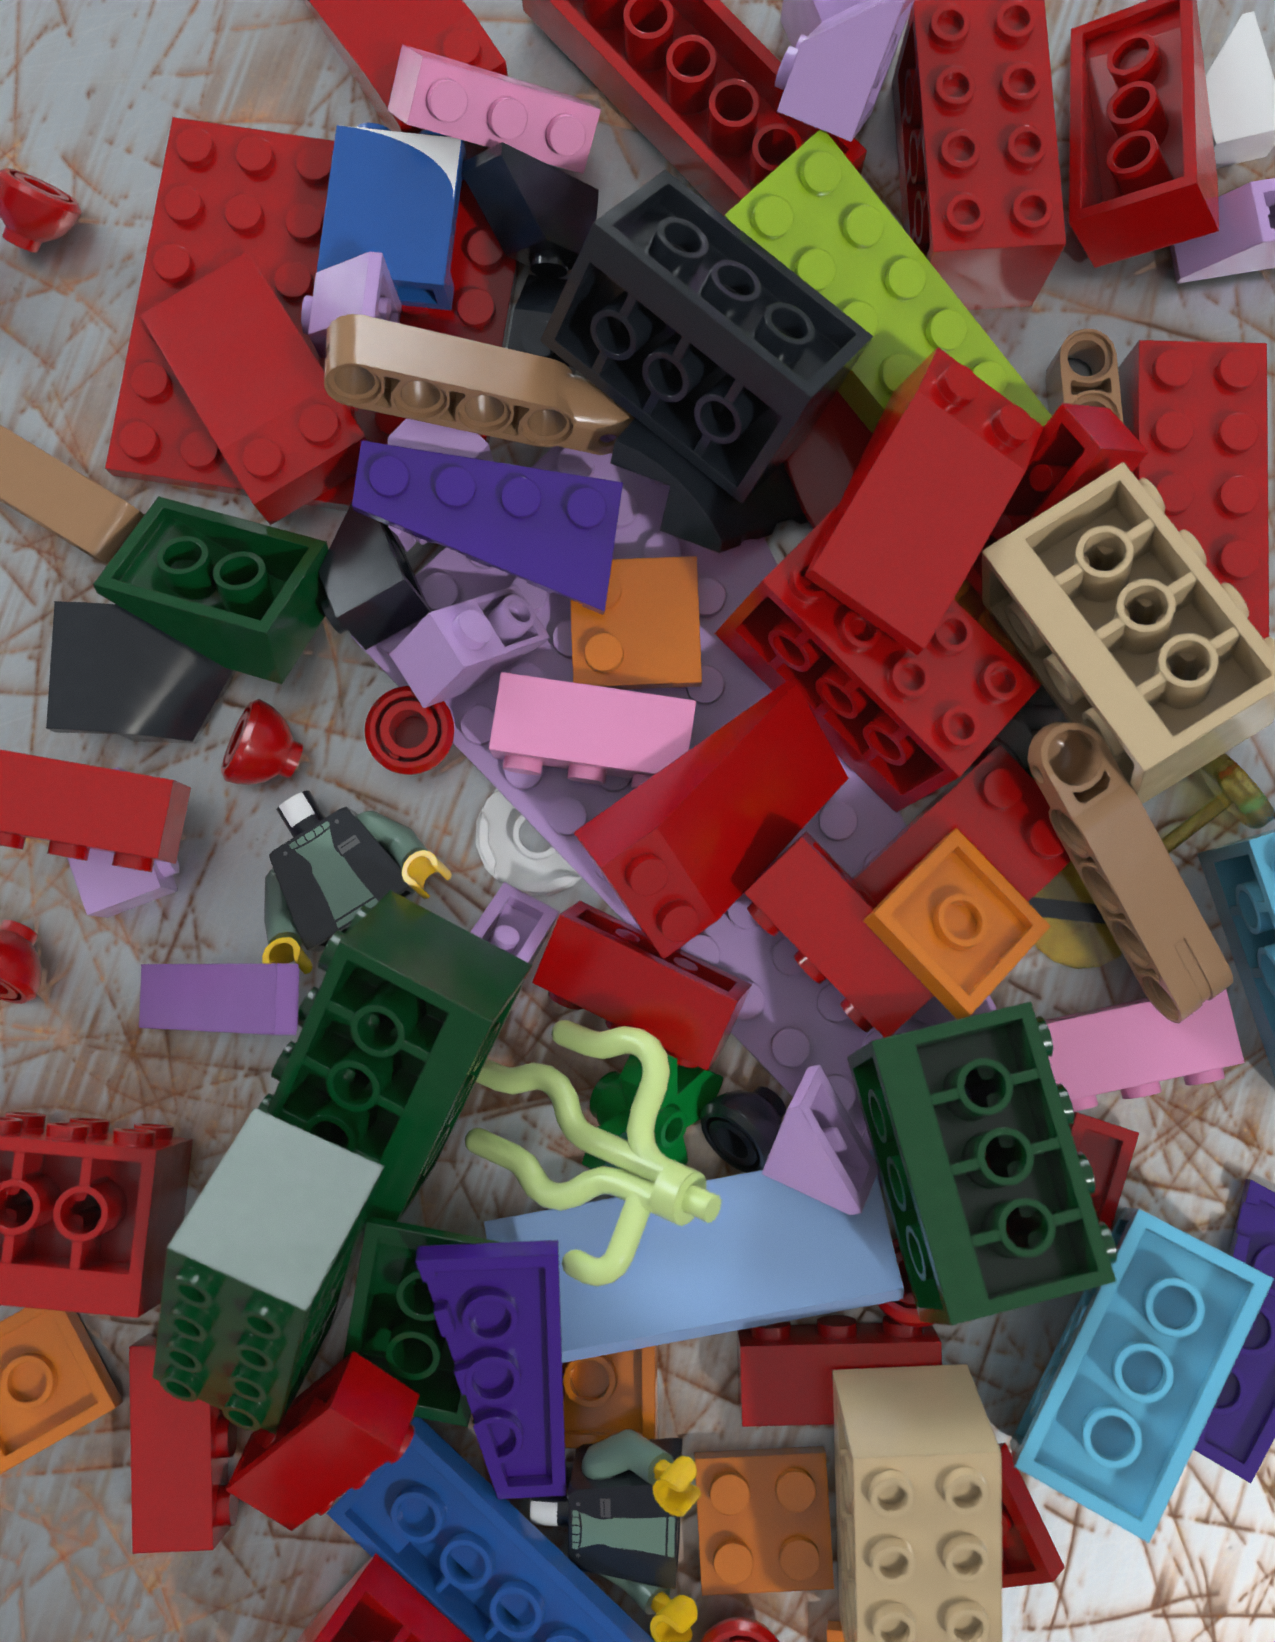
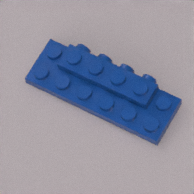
M414 1417L410 1421V1424L415 1427V1432L410 1445L402 1457L393 1464L386 1462L376 1469L358 1490L350 1488L335 1501L326 1513L371 1557L375 1554L381 1557L473 1642H655L646 1631L507 1499H498L494 1487L419 1417Z

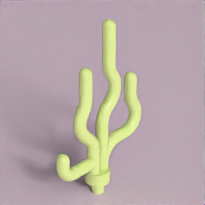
M560 1020L555 1023L551 1033L553 1040L558 1045L582 1055L599 1059L631 1054L638 1057L641 1062L643 1073L630 1110L626 1130L628 1140L587 1122L582 1113L578 1095L569 1078L551 1065L535 1062L511 1068L487 1059L476 1082L495 1091L512 1095L533 1090L545 1092L552 1102L557 1123L565 1138L583 1152L619 1168L601 1166L584 1171L569 1181L559 1183L549 1179L536 1156L520 1145L483 1128H473L465 1136V1145L473 1154L511 1171L526 1195L542 1207L563 1211L581 1206L602 1194L613 1195L625 1201L605 1254L601 1257H593L581 1250L574 1249L565 1253L562 1259L563 1271L568 1276L584 1284L598 1287L613 1283L626 1273L634 1259L650 1213L679 1226L687 1225L694 1217L711 1223L719 1214L721 1197L706 1190L704 1174L669 1159L661 1153L656 1144L654 1134L656 1117L665 1096L670 1075L668 1056L660 1041L644 1029L622 1026L600 1032L569 1020Z

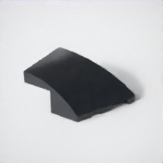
M636 418L615 440L610 464L670 486L660 531L721 553L740 546L745 540H758L772 535L776 524L784 520L793 518L800 524L808 522L787 472L781 466L741 504Z
M54 601L46 729L57 733L119 734L134 742L196 744L211 718L210 711L215 701L223 697L233 679L231 673L233 670L224 668L116 604Z

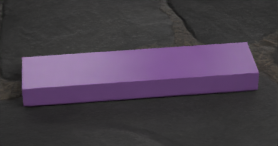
M141 964L139 1028L296 1035V1031H298L299 999L298 964Z

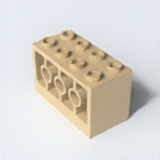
M1123 462L982 551V603L1067 720L1094 729L1105 740L1123 776L1143 804L1272 724L1275 718V640L1271 637H1266L1265 639L1261 637L1247 619L1249 617L1248 608L1239 592L1229 583L1225 582L1220 585L1205 566V553L1197 539L1189 531L1181 530L1178 532L1164 514L1165 505L1155 486L1146 478L1137 480Z
M968 1365L833 1370L838 1601L844 1642H1002L1001 1450Z

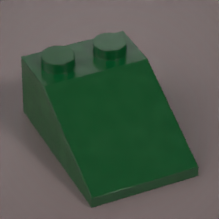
M158 496L93 585L97 594L224 668L283 684L326 616L321 606V600L328 596L318 571L329 549L327 541Z
M369 1216L365 1228L343 1359L354 1351L418 1393L420 1396L413 1413L414 1417L468 1427L471 1410L466 1395H462L454 1373V1360L446 1337L441 1336L433 1312L434 1302L427 1282L422 1281L416 1263L417 1246L499 1243V1241Z

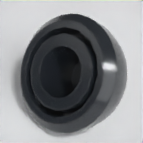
M764 1086L757 1087L753 1092L745 1090L726 1092L713 1098L701 1109L700 1122L702 1132L712 1149L732 1167L745 1173L763 1170L781 1127V1118L786 1114V1106L779 1095Z

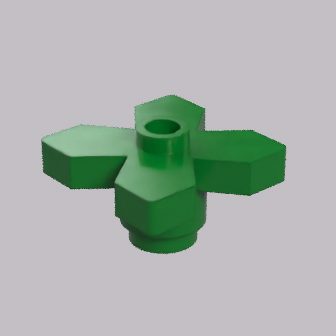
M629 1054L621 1073L611 1071L605 1074L595 1085L590 1097V1112L597 1119L598 1128L625 1140H628L626 1130L631 1106L643 1073L642 1064L635 1055ZM667 1054L670 1075L667 1090L656 1117L654 1128L655 1141L662 1154L669 1159L687 1165L688 1155L683 1138L686 1128L700 1119L701 1109L713 1098L717 1097L724 1079L723 1076L699 1066L688 1068L680 1065L677 1068V1058ZM585 1153L582 1164L589 1169L601 1166L619 1168L588 1153Z

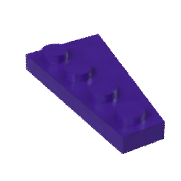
M361 440L352 501L354 511L432 544L435 542L466 555V558L489 568L492 566L544 591L554 592L582 604L583 607L603 615L605 612L623 482Z
M1246 1179L1228 1255L1274 1278L1193 1450L1251 1484L1275 1439V1192L1251 1179Z
M558 1240L417 1246L416 1263L422 1281L427 1282L434 1302L433 1312L441 1336L446 1337L454 1360V1373L462 1395H466L474 1418L473 1428L497 1498L566 1496Z

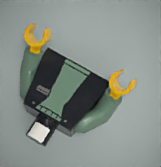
M309 790L300 792L284 801L276 809L293 838L269 854L273 868L265 877L264 923L268 946L262 955L263 964H289L295 961L303 974L306 975L312 971L313 964L301 948L302 943L307 951L321 952L337 931L346 934L354 916L363 905L372 909L390 890L404 898L416 892L423 899H428L431 896L424 890V883L428 876L439 872L448 881L451 879L452 873L425 847L411 828L374 810L357 814L347 806L325 817Z
M625 1429L597 1443L583 1444L578 1447L575 1452L570 1484H566V1496L532 1497L530 1522L535 1525L568 1527V1558L580 1570L596 1573L622 1588L646 1614L656 1613L650 1623V1631L655 1642H689L692 1639L690 1627L697 1620V1605L692 1598L686 1595H677L673 1599L669 1596L671 1589H676L681 1516L685 1515L701 1497L699 1487L690 1484L697 1476V1467L690 1457L682 1456L683 1438L647 1440L634 1430Z

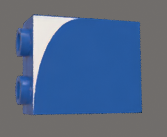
M361 123L357 127L337 125L317 272L367 252L383 253L401 305L452 310L454 283L450 268L462 180H465L462 175L463 161L467 160L464 141L428 130H423L419 134L391 131L389 128L376 123Z

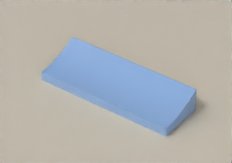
M869 1150L874 1159L873 1150ZM763 1170L706 1180V1190L721 1197V1208L714 1221L707 1223L694 1217L687 1225L679 1226L650 1213L634 1259L626 1273L615 1282L598 1287L584 1284L568 1276L563 1271L562 1259L565 1253L574 1249L581 1250L593 1257H601L605 1254L623 1208L624 1200L613 1197L586 1202L581 1206L563 1211L548 1209L484 1221L486 1238L499 1242L558 1240L562 1363L872 1306L890 1301H899V1299L904 1298V1287L891 1239L878 1175L875 1178L862 1213L848 1215L763 1175Z

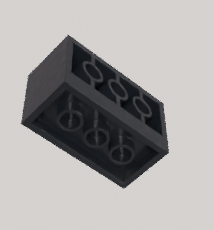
M665 169L593 222L540 341L614 400L617 405L625 409L733 498L743 504L803 443L873 338V335Z

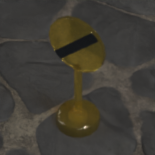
M1224 753L1200 768L1205 782L1216 797L1161 840L1168 853H1170L1226 809L1241 823L1251 829H1261L1274 820L1275 810L1250 776L1231 757ZM1072 861L1028 901L1051 926L1035 943V946L1054 962L1075 969L1095 968L1122 955L1121 949Z

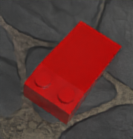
M303 0L387 128L391 131L419 134V132L425 130L407 125L387 111L402 44L508 76L505 59L463 0Z
M1146 0L1071 29L1069 224L1094 268L1219 231L1218 177L1197 0Z
M247 251L140 315L246 494L270 525L357 473L361 440L367 441L347 406L335 401L328 395L324 388L325 372Z
M937 347L893 391L805 577L916 655L920 654L926 649L1024 476L1044 426L1030 417L1024 409L1010 402L977 377L971 369L960 364Z
M790 678L573 833L634 921L661 957L665 959L718 921L849 778L799 687Z
M999 744L978 757L959 778L954 780L868 862L853 879L879 905L947 834L956 828L1027 902L1068 865L1071 859L1051 824L1048 813L1050 806L1038 784Z

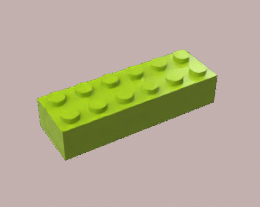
M818 130L724 215L725 218L873 335V338L837 390L872 434L893 391L937 347L960 364L971 369L977 377L1010 402L1024 409L1030 417L1042 426H1045L1052 415L826 131Z

